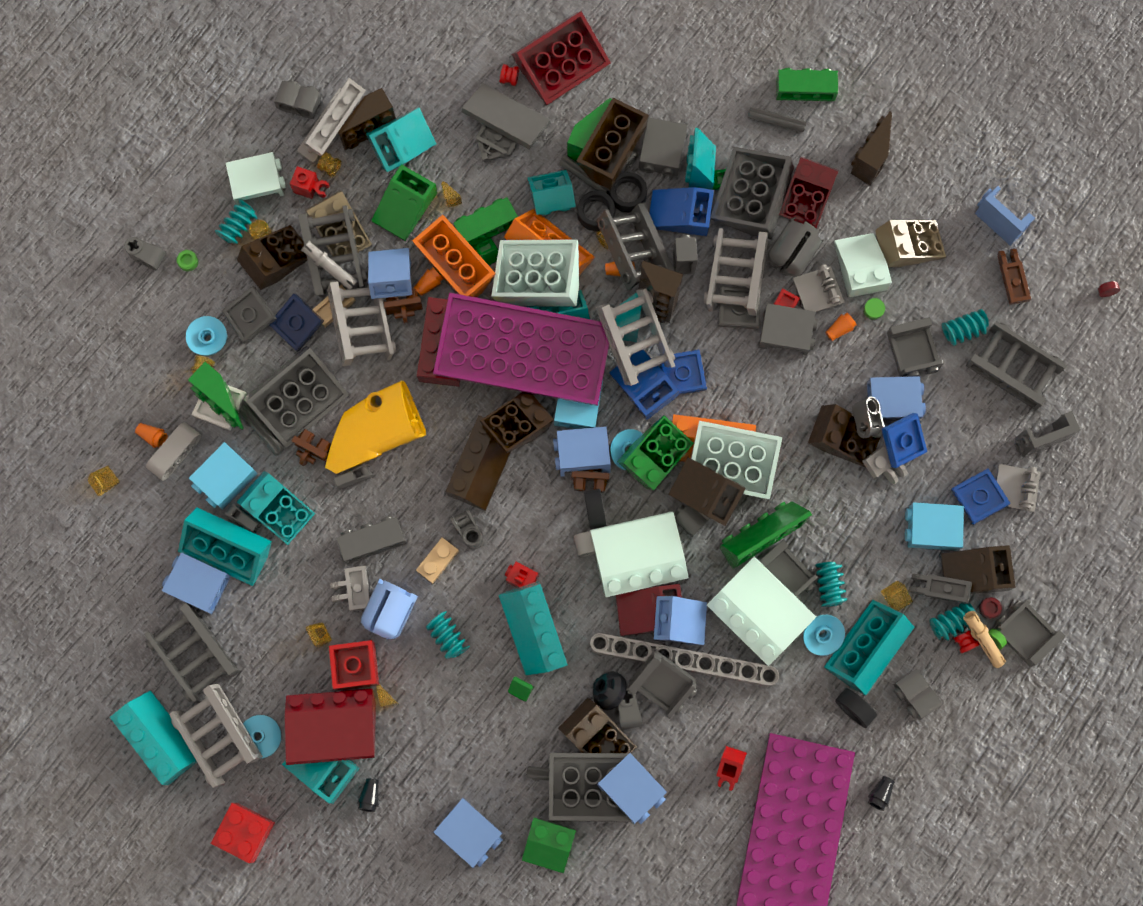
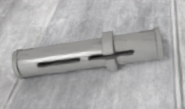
M310 240L301 249L302 252L315 261V265H320L348 290L352 288V284L355 285L357 279L327 256L328 254L325 251L319 250Z

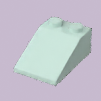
M874 233L834 240L848 298L888 290L892 281L887 262Z

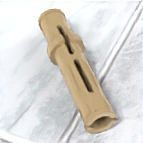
M975 611L967 612L963 619L969 626L972 637L977 639L993 667H1002L1006 660L990 637L987 626L980 621Z

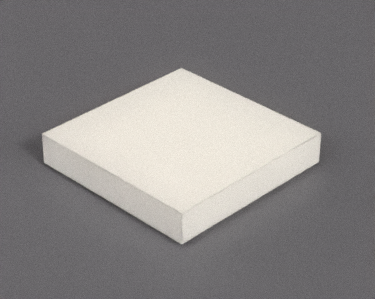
M228 385L239 413V409L244 402L243 398L247 393ZM198 399L191 414L193 417L231 431L232 426L225 421L221 414L217 415L206 402L203 403Z

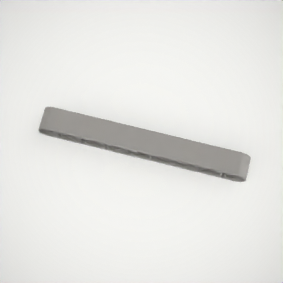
M602 633L595 634L590 640L591 650L598 655L644 663L654 650L658 652L666 651L668 659L686 672L764 687L774 685L779 679L778 670L768 665ZM596 639H603L606 646L603 649H596L593 645ZM617 643H624L627 650L624 653H617L614 646ZM638 647H645L647 649V656L643 658L638 657L636 649ZM680 655L688 656L689 664L686 666L680 665L678 657ZM701 659H707L710 662L708 670H703L699 666ZM728 663L731 666V673L724 674L720 669L721 664ZM743 667H749L752 670L751 678H745L742 675ZM764 671H770L773 674L772 682L764 680Z

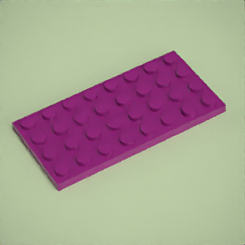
M449 293L433 375L598 406L609 342L601 321Z
M769 733L736 906L828 905L855 752Z

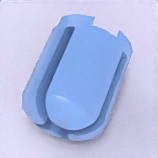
M379 578L361 616V623L366 630L383 638L396 639L400 636L418 596Z

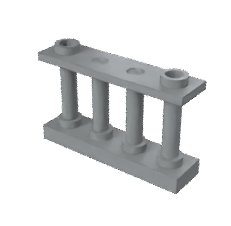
M349 78L342 89L339 88L296 152L311 163H314L318 155L322 156L366 90Z
M719 228L718 235L714 236L713 246L716 249L709 290L704 294V304L707 305L708 311H713L714 303L742 305L744 308H747L748 315L757 316L769 243L767 232H759L758 239L744 240L725 238L723 228ZM723 246L752 248L756 251L755 258L722 257ZM720 265L750 267L753 270L752 277L719 276ZM717 284L747 286V289H750L749 296L715 295Z
M338 281L330 282L327 293L342 366L351 365L353 359L358 355L385 352L386 361L391 360L396 352L395 342L391 341L383 299H373L375 306L346 309L342 304L344 298L369 296V287L343 290L339 288ZM377 314L379 325L357 328L347 327L346 320L348 317ZM381 333L383 344L363 347L351 346L350 339L352 336Z
M646 288L637 289L638 298L612 308L609 304L595 307L624 384L630 386L639 383L637 379L639 373L664 363L665 367H675L674 353L667 345L652 305L653 297ZM642 305L646 317L621 328L617 326L615 321L617 315ZM646 325L650 326L653 334L652 337L629 347L624 345L622 340L624 335ZM654 344L657 345L660 353L659 356L637 366L632 365L630 361L631 354Z
M219 684L209 685L204 688L205 699L184 713L182 710H178L169 714L173 726L179 730L204 772L206 782L212 788L225 784L222 775L242 761L249 764L263 757ZM211 705L217 713L216 717L197 731H194L189 720ZM220 724H223L227 730V736L206 750L200 738ZM230 743H235L239 750L238 754L219 768H216L211 757Z

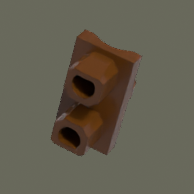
M415 288L412 289V295L406 296V299L399 300L398 296L387 297L386 302H384L386 314H394L395 319L403 318L404 323H408V317L415 316V311L423 310L421 298L418 297Z
M306 429L298 437L294 436L291 440L295 443V446L305 451L297 450L295 454L301 458L299 464L305 466L309 462L314 465L316 459L311 457L312 455L326 462L331 443L321 438L316 447L311 445L315 435Z
M590 469L589 472L572 471L571 480H573L574 491H585L586 481H593L594 490L600 489L601 493H604L607 482H609V473L593 472L601 471V469Z

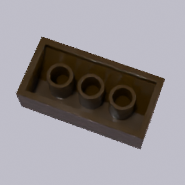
M612 98L576 161L578 166L593 182L611 190L643 134L649 115L618 99Z
M643 261L639 288H646L653 297L652 305L660 323H670L678 301L683 274Z
M478 415L447 486L446 493L449 497L486 511L511 451L506 453L481 424L480 420L484 417Z

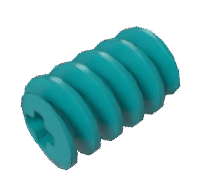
M238 200L240 205H234L235 212L230 211V218L225 217V224H219L220 230H215V233L228 243L238 244L235 237L243 238L240 233L241 230L248 232L245 225H253L250 218L258 219L253 208L243 200Z
M979 309L977 312L963 315L962 318L957 317L954 320H949L947 323L943 322L941 324L942 331L952 346H956V339L963 343L964 336L967 340H971V334L978 338L979 331L982 335H986L989 320L985 311Z
M836 562L815 564V567L821 568L816 572V575L822 577L817 580V583L824 585L818 589L819 592L825 593L820 597L821 601L826 602L821 607L838 606L847 601V598L841 597V594L845 593L846 590L839 588V586L845 584V581L838 580L839 577L844 575L837 572V569L841 568L842 565L836 564Z
M969 602L968 604L960 603L959 607L954 606L952 608V612L947 610L944 612V615H937V619L931 618L929 622L935 636L939 640L943 637L946 641H949L948 634L951 633L953 637H956V629L964 633L963 626L965 625L970 630L963 617H965L964 615L967 612L975 611L973 606Z
M445 611L433 618L426 626L427 631L433 630L431 637H438L435 643L437 645L443 644L440 651H448L444 657L450 659L461 655L470 646H462L466 640L457 639L461 632H453L456 624L448 625L452 618L444 619L447 613Z

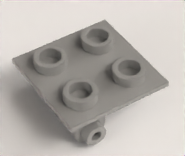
M821 265L819 270L793 278L804 310L818 312L845 303L831 266Z
M999 464L996 481L1011 503L1007 507L1035 512L1040 472L1035 467L1023 469Z

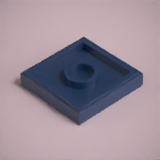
M293 293L275 315L277 319L270 326L295 351H300L324 320L297 294Z

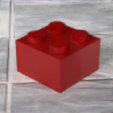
M370 640L329 646L332 686L334 690L339 691L379 685L375 642Z
M231 803L210 844L249 864L255 863L275 822L239 803Z

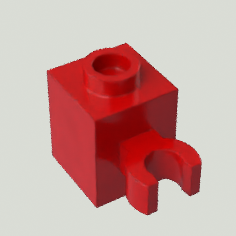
M298 166L290 181L293 193L313 199L315 192L319 197L325 198V192L320 191L322 187H330L327 181H319L316 172Z
M516 561L514 566L509 565L504 576L507 577L506 582L519 588L536 582L539 574Z
M726 746L716 775L720 777L718 787H721L723 781H727L730 784L729 790H733L735 783H738L747 755L746 752Z

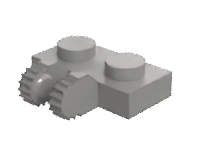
M885 444L862 461L873 478L883 473L891 484L898 482L895 472L890 469L891 464ZM904 465L894 468L900 477H905L908 473Z
M366 566L345 568L346 581L331 583L330 589L347 587V594L332 596V602L348 600L350 611L363 610L370 599Z

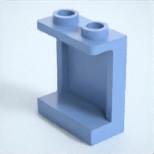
M999 186L994 190L990 188L977 204L979 208L975 214L1011 246L1025 232L1035 217L1028 213L1022 220L1018 219L995 198L1001 188Z
M409 248L368 252V284L371 299L412 295Z
M920 376L874 377L868 380L867 395L878 400L882 419H902L912 413H917L920 420L925 415L926 406L925 403H922L924 384L920 382Z
M607 427L557 431V439H553L554 451L559 453V457L555 458L556 470H560L561 477L565 476V472L590 469H602V473H611Z
M181 553L180 556L174 559L173 569L162 583V591L212 614L231 576Z
M657 596L654 640L686 643L687 645H704L707 602L675 596Z
M631 753L597 784L633 824L637 821L642 824L650 816L647 811L653 806L657 809L666 800L663 797L667 793L666 790Z
M465 798L460 800L434 831L442 841L472 868L476 865L480 867L488 858L486 855L491 847L495 850L503 840L500 837L503 833L470 805Z

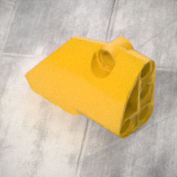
M399 381L369 394L367 398L343 413L329 450L325 468L338 474L379 457L386 451L426 436L425 426L409 388L404 381ZM377 396H379L382 400L380 406H378L376 403Z

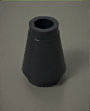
M883 776L868 795V804L884 811L885 807L889 805L895 783L894 780Z
M366 778L357 802L359 810L375 812L376 807H379V780Z

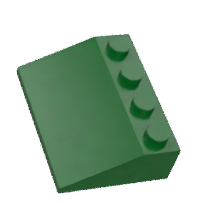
M793 501L788 504L783 502L774 508L776 510L770 515L765 513L757 518L758 522L753 526L749 523L739 530L740 534L735 537L731 534L722 540L723 544L719 549L732 569H735L802 527L812 516L811 512Z

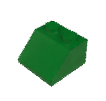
M534 817L522 861L564 873L576 830Z

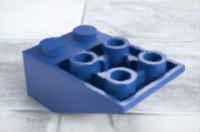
M696 187L653 190L649 214L656 229L707 236L714 190Z
M644 350L638 351L630 357V361L634 366L651 359ZM658 365L639 373L637 377L639 383L632 386L624 384L618 366L609 372L646 420L679 396V390Z

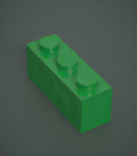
M784 68L778 70L776 77V100H836L838 95V71H832L831 69L812 70L810 68L802 70Z
M508 197L495 200L490 206L476 209L469 216L459 217L453 224L457 231L473 247L488 238L507 231L513 220L518 216Z

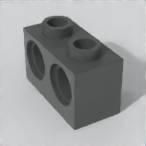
M689 235L679 236V238H675L673 248L674 270L683 275L695 274L698 261L696 237Z

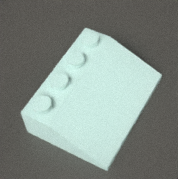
M500 240L491 297L496 302L517 306H577L579 291L578 240Z
M699 421L691 459L743 485L746 488L743 494L770 499L782 437Z
M673 511L590 530L605 597L689 578Z
M755 557L707 604L768 666L816 618Z

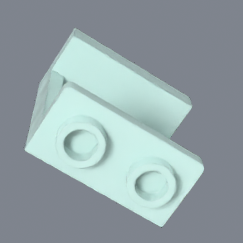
M273 152L226 162L233 200L236 205H240L238 200L244 201L273 193H279L280 196H284L283 189L286 188L284 177H280L279 174L282 166L280 159H276Z

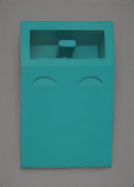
M419 107L366 133L383 170L386 172L401 166V164H405L437 144Z
M695 128L694 135H690L685 182L689 183L688 188L696 187L712 190L714 185L716 146L699 128Z
M266 471L261 473L237 501L241 507L287 545L315 515V512Z
M285 760L282 764L329 804H334L360 769L350 760L286 765Z

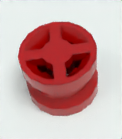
M503 64L500 83H510L512 86H516L519 67L514 66L512 68L507 64Z
M971 630L953 638L959 644L961 654L980 645L972 637Z

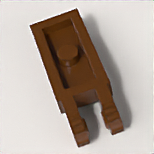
M1010 249L1012 263L1007 262L1006 254L1003 250L998 251L997 257L1009 305L1029 302L1031 295L1017 249Z

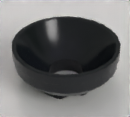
M609 671L597 678L593 683L592 694L594 703L603 710L616 708L626 693L627 684L624 676L618 672ZM605 681V687H604V689L599 692L600 687L602 686L603 682Z

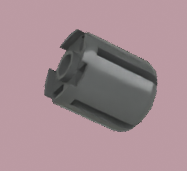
M790 218L768 252V260L771 266L775 269L782 266L780 273L791 277H797L803 273L824 239H820L818 236L820 231L806 221L804 224L795 222V218Z

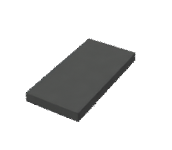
M484 83L478 87L462 107V113L529 150L550 122V119Z

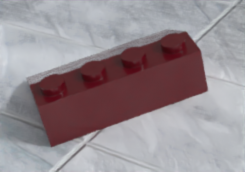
M582 11L572 14L511 54L523 75L546 105L611 64Z
M373 688L286 695V765L375 758L376 702Z

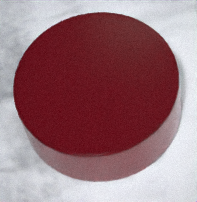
M1116 281L1106 282L1098 288L1100 297L1113 296L1120 291L1119 284Z
M988 597L979 604V612L986 619H994L1001 614L1002 606L996 598Z

